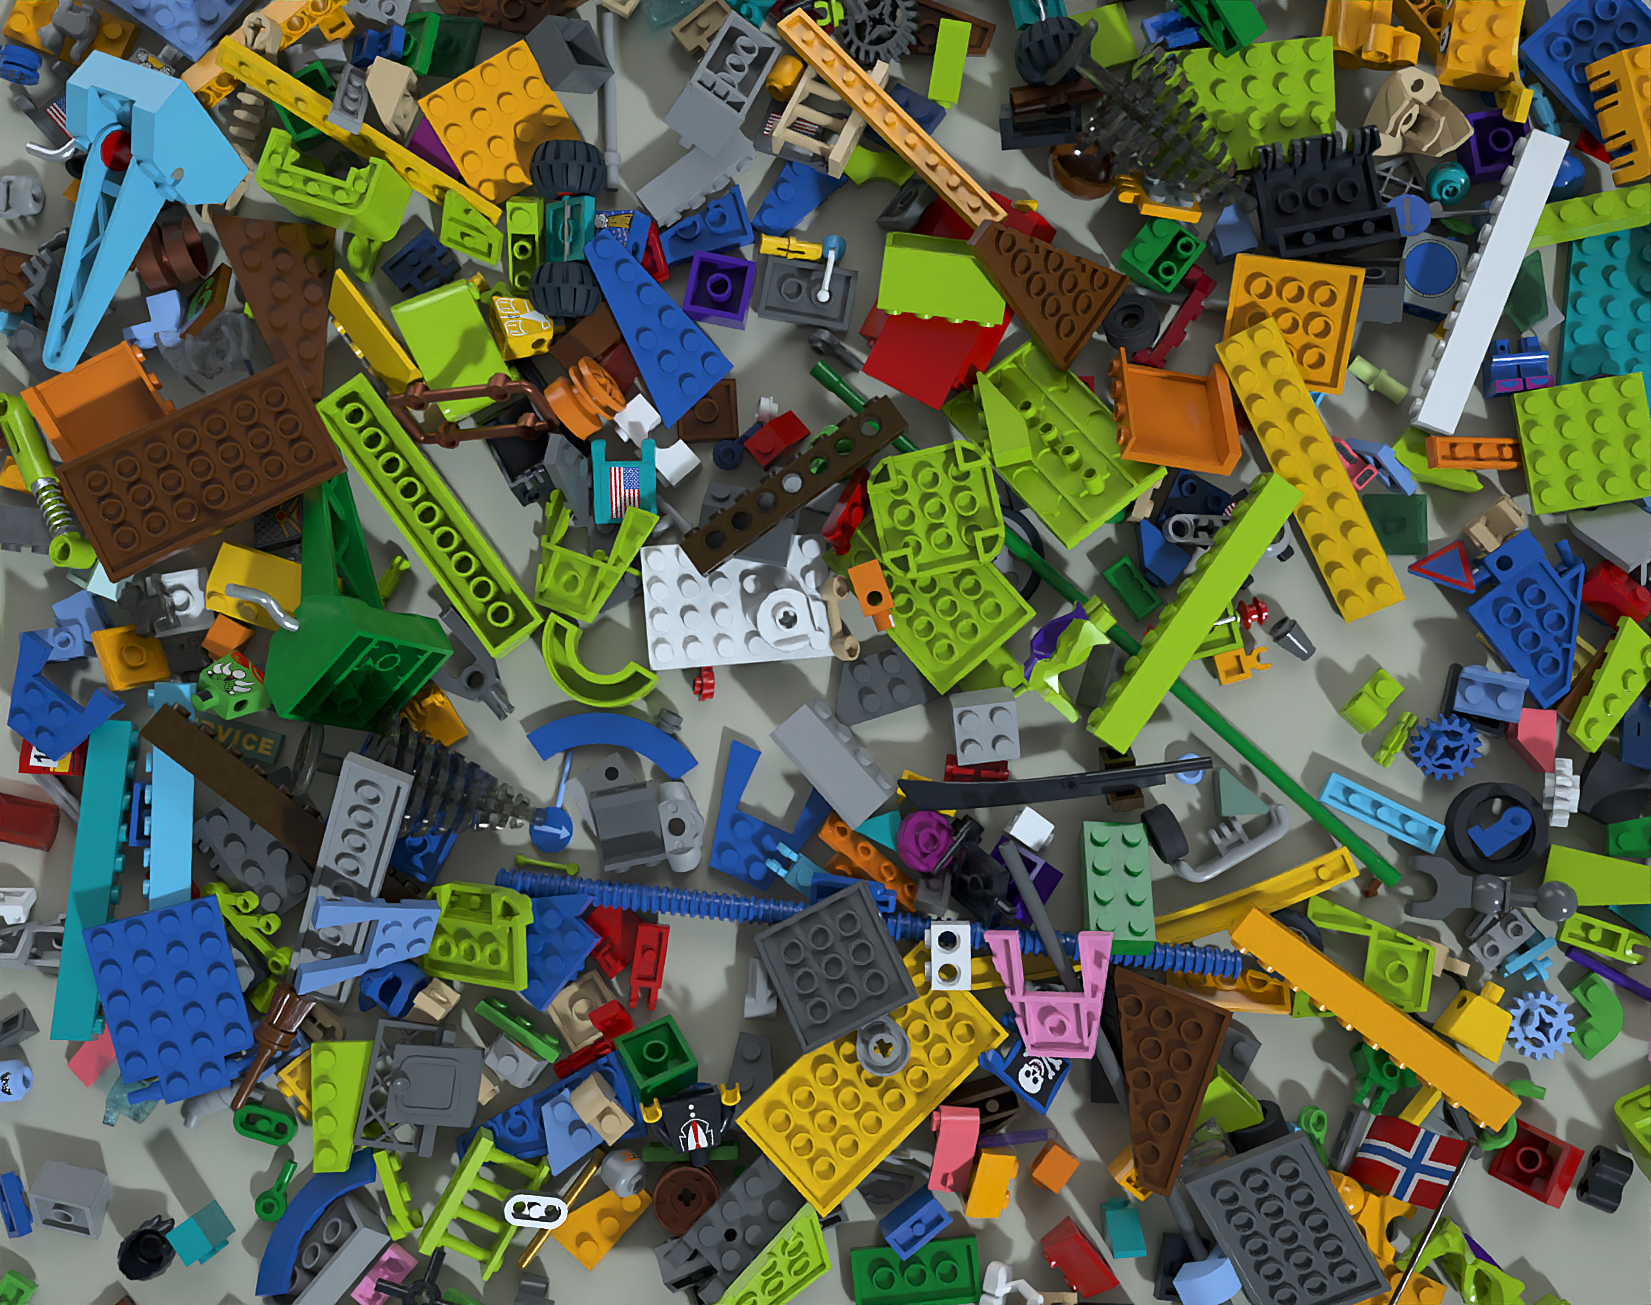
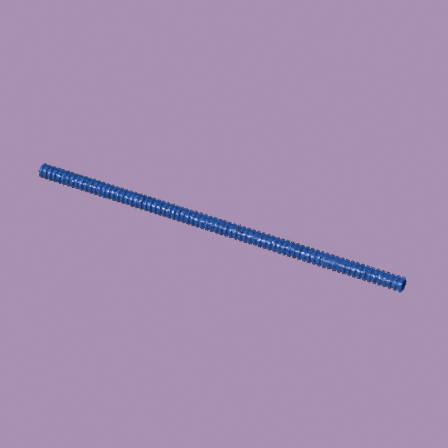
M501 868L498 871L495 880V886L512 888L520 894L528 895L530 898L593 893L596 896L591 902L594 907L602 904L603 908H608L611 905L613 909H618L620 906L622 910H627L629 907L632 911L641 909L645 913L647 910H651V913L656 914L657 911H660L663 915L670 912L672 916L680 913L681 917L690 914L691 918L699 915L700 919L709 916L710 920H714L715 917H718L719 921H724L727 918L729 922H734V919H736L739 923H743L745 920L748 921V924L758 922V925L761 926L763 923H768L770 927L811 906L810 904L805 905L803 901H800V904H795L794 900H791L790 903H785V899L776 902L775 898L766 901L765 897L756 900V896H751V899H747L746 895H742L741 898H738L736 894H732L729 897L727 893H722L720 896L717 892H712L711 895L707 891L698 893V890L695 889L692 892H689L686 888L683 891H679L677 887L669 890L668 886L660 889L659 885L650 888L649 884L641 887L640 883H635L634 886H631L630 882L622 885L620 881H616L613 884L611 880H606L604 883L601 879L593 881L592 878H587L583 880L579 876L577 879H573V876L570 875L564 878L561 874L554 877L552 873L545 876L543 872L535 875L534 871L526 874L524 870L516 873L515 869L507 872L505 868ZM882 912V917L891 936L895 937V941L905 938V942L914 939L915 943H919L920 940H923L925 943V929H931V921H944L941 917H937L935 920L932 919V916L922 918V915L919 914L917 917H912L910 913L907 916H902L901 912H898L897 915H892V912L888 914H883ZM967 920L970 922V946H974V950L983 947L984 951H988L991 948L989 942H985L984 934L987 930H1018L1020 950L1023 952V955H1028V952L1033 953V956L1036 957L1038 954H1042L1045 958L1049 955L1037 928L1034 931L1030 930V927L1027 926L1025 929H1021L1018 925L1015 928H1011L1009 924H1006L1005 927H1001V924H999V927L988 929L985 925H981L980 921H976V924H971V920ZM1055 930L1067 956L1072 957L1073 961H1077L1080 958L1079 932L1070 935V931H1065L1064 934H1061L1060 930ZM944 931L939 935L938 942L944 943V946L948 947L949 944L956 942L957 937L953 932ZM1159 941L1155 942L1149 956L1110 955L1109 959L1112 965H1117L1119 962L1125 967L1128 964H1132L1134 968L1141 965L1143 969L1151 966L1153 970H1157L1158 967H1161L1162 971H1167L1168 968H1171L1172 972H1177L1178 969H1181L1182 973H1187L1190 970L1192 974H1197L1199 971L1205 976L1208 973H1211L1214 977L1221 974L1223 978L1231 975L1233 979H1237L1240 976L1242 968V956L1239 950H1234L1231 953L1229 949H1224L1222 952L1219 948L1210 950L1206 946L1203 949H1200L1197 945L1190 948L1188 944L1180 947L1179 943H1174L1173 946H1170L1169 942H1164L1163 945H1160Z

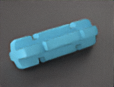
M1537 82L1528 86L1527 89L1534 90L1531 100L1533 104L1530 107L1539 127H1543V132L1557 137L1563 135L1560 123L1555 122L1558 118L1548 96L1544 97L1546 91L1543 84Z

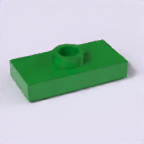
M1127 554L1100 573L1136 622H1139L1163 604L1162 600Z

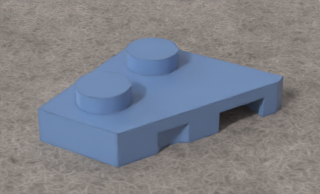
M1350 437L1345 440L1354 453H1359L1366 460L1365 463L1367 465L1371 463L1379 471L1375 477L1389 491L1410 496L1417 489L1416 484L1410 478L1411 472L1405 466L1399 464L1394 457V450L1389 445L1382 442L1378 444Z
M569 1086L541 1107L551 1171L554 1177L604 1141L590 1123L587 1125L573 1108L569 1098L572 1089Z

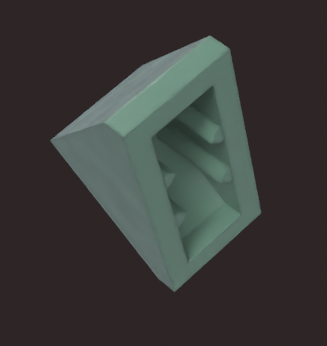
M1216 767L1212 771L1215 815L1235 816L1268 813L1270 808L1224 767Z

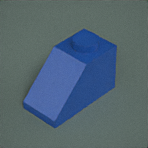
M1144 518L1135 526L1139 569L1145 574L1144 578L1150 585L1155 588L1160 586L1164 589L1171 585L1192 559V556L1177 544L1167 541L1163 533Z

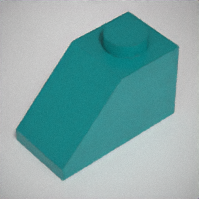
M1112 1197L1108 1199V1202L1100 1203L1104 1242L1113 1258L1123 1259L1147 1256L1140 1220L1134 1203L1131 1200H1127L1126 1197Z

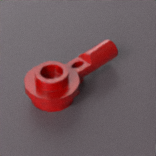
M713 666L700 667L699 677L694 676L693 695H698L699 701H705L706 698L712 699L714 696L715 678Z

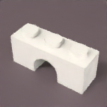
M638 394L627 404V408L624 411L618 412L613 420L617 424L614 431L625 443L629 440L637 447L634 453L642 461V440L651 438L654 430L663 421L641 394ZM681 439L667 449L656 447L655 462L656 469L658 470L656 478L665 488L671 485L677 491L703 468L702 462Z

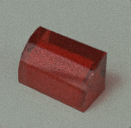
M0 792V842L49 852L59 828V806Z

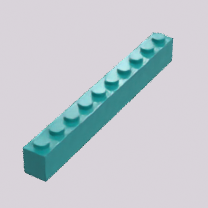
M108 720L90 733L50 1040L95 1041L98 1040L99 1034H103L105 1030L106 1017L101 1015L102 1003L82 930L118 920L114 918L115 905L120 904L122 897V887L118 886L119 873H124L126 866V855L122 854L123 842L128 841L130 834V824L126 823L127 810H132L133 792H130L131 779H136L138 763L134 761L135 749L140 748L142 738L138 734L141 730H137L138 726L131 721Z

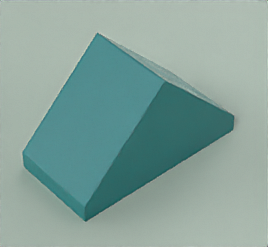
M898 809L867 818L855 829L898 852L896 834L902 822Z

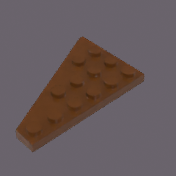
M212 214L213 226L216 229L274 364L291 358L312 400L322 401L330 315L328 305L333 282L337 239L336 228Z

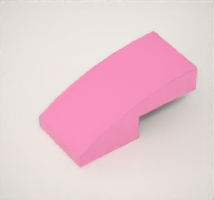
M394 1241L350 1296L361 1305H383L390 1296L374 1291L378 1278L401 1284L419 1261Z

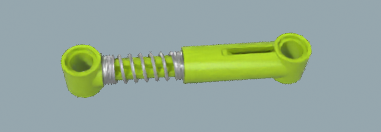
M0 392V427L28 491L32 492L34 497L37 498V504L40 505L43 518L47 520L46 525L50 527L49 532L53 540L50 543L48 554L51 562L57 567L90 568L95 563L97 555L89 539L83 538L76 526L71 525L73 519L68 518L70 512L65 511L67 505L62 503L64 498L58 496L61 493L57 489L59 479L33 421V413L22 396Z

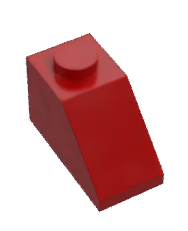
M790 410L765 424L743 444L745 451L766 473L769 466H774L808 437L811 432L794 412Z

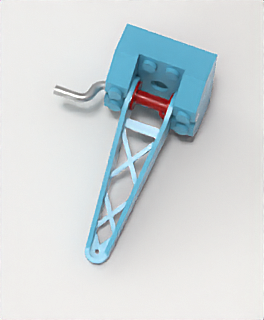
M94 50L66 82V129L74 138L58 150H52L34 142H28L26 145L27 153L54 163L65 162L80 150L88 155L83 169L42 355L43 362L47 368L61 373H68L75 368L165 200L167 199L171 202L177 200L187 205L224 203L250 171L183 80Z

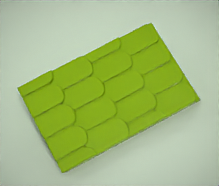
M1033 337L984 373L985 377L1025 418L1033 460L997 468L994 457H988L991 467L1068 550H1071L1080 543V540L1085 539L1103 525L1106 520L1108 521L1130 504L1129 502L1134 501L1152 487L1155 482H1158L1168 474L1164 465L1121 459L1120 447L1115 441L1117 423L1113 421V413L1069 368L1066 372L1057 371ZM962 390L941 406L940 409L951 425L969 443L977 445L986 453L983 439L989 438L988 429H981L978 412L984 411L983 404H976L974 392Z

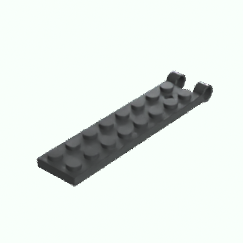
M762 1151L681 1238L669 1248L663 1258L676 1270L690 1257L696 1248L717 1270L697 1292V1295L707 1305H712L723 1295L730 1283L807 1202V1199ZM729 1228H733L736 1231V1237L733 1241H727L724 1237L725 1231Z

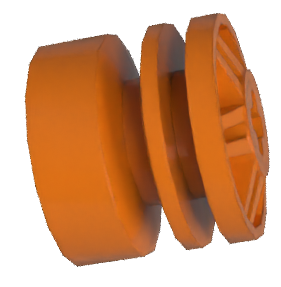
M584 356L578 362L579 367L572 366L569 368V374L573 383L567 378L560 376L545 388L544 394L549 405L564 425L580 439L588 440L602 428L603 424L599 414L607 420H612L615 418V411L621 413L627 408V403L610 374L593 359Z

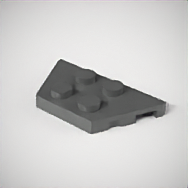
M897 646L843 663L835 718L840 724L849 727L948 696V694L946 693L942 696L901 648Z

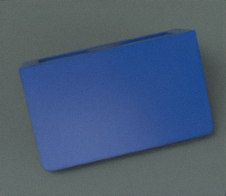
M925 1183L879 1221L884 1239L903 1261L953 1222L951 1215L935 1197L933 1190H928V1183Z

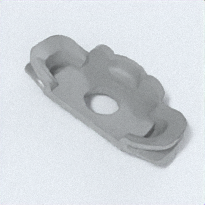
M682 782L663 783L657 788V806L666 855L674 872H686L697 867L700 862V846L703 845V828H705L704 818L697 808L696 801L691 800L689 789ZM673 818H680L685 823V831L680 836H675L669 831L668 825Z

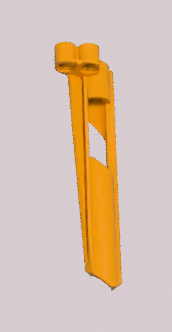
M1327 0L1321 37L1332 36L1333 63L1338 68L1357 70L1365 67L1377 71H1394L1396 68L1407 65L1416 67L1421 37L1404 30L1403 26H1391L1393 0Z

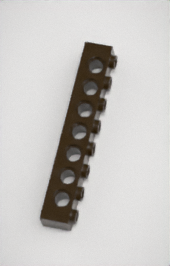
M887 395L881 398L874 396L862 406L864 411L855 417L850 414L836 425L838 429L828 436L824 433L811 443L813 448L803 455L801 452H798L791 456L785 462L787 467L778 473L774 470L765 475L759 481L761 486L752 492L747 489L734 499L736 504L725 511L724 508H721L714 512L708 518L710 523L701 529L697 526L688 531L683 536L685 541L679 544V546L700 575L704 578L708 577L909 431L908 423ZM869 421L875 422L879 426L878 432L872 436L864 435L861 432L863 424ZM841 440H848L853 444V449L850 453L841 455L835 450L837 443ZM818 458L824 459L827 462L826 470L819 474L813 473L810 470L812 461ZM791 477L799 478L801 480L800 489L796 492L786 491L784 485L787 479ZM764 496H773L776 500L774 508L770 511L760 510V500ZM740 514H746L750 518L748 527L743 530L735 529L733 524L734 519ZM713 533H722L724 536L722 546L717 549L710 548L708 545L709 537Z

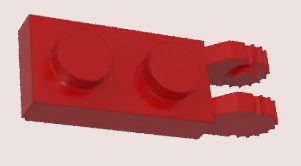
M638 921L629 980L631 986L628 1008H636L640 986L650 988L647 997V1010L655 1011L658 989H661L670 932L669 924Z

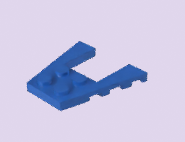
M733 740L709 866L763 891H767L779 874L770 869L765 864L769 858L774 859L785 868L792 860L779 852L777 849L779 843L785 844L797 853L833 807L813 787L792 834L736 809L762 752Z

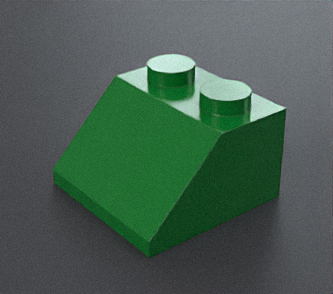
M671 1014L613 1038L626 1083L638 1105L643 1103L644 1107L654 1103L653 1098L674 1094L698 1083V1061Z

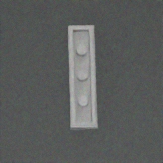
M345 63L327 121L358 135L370 93L365 84L366 72L349 63Z

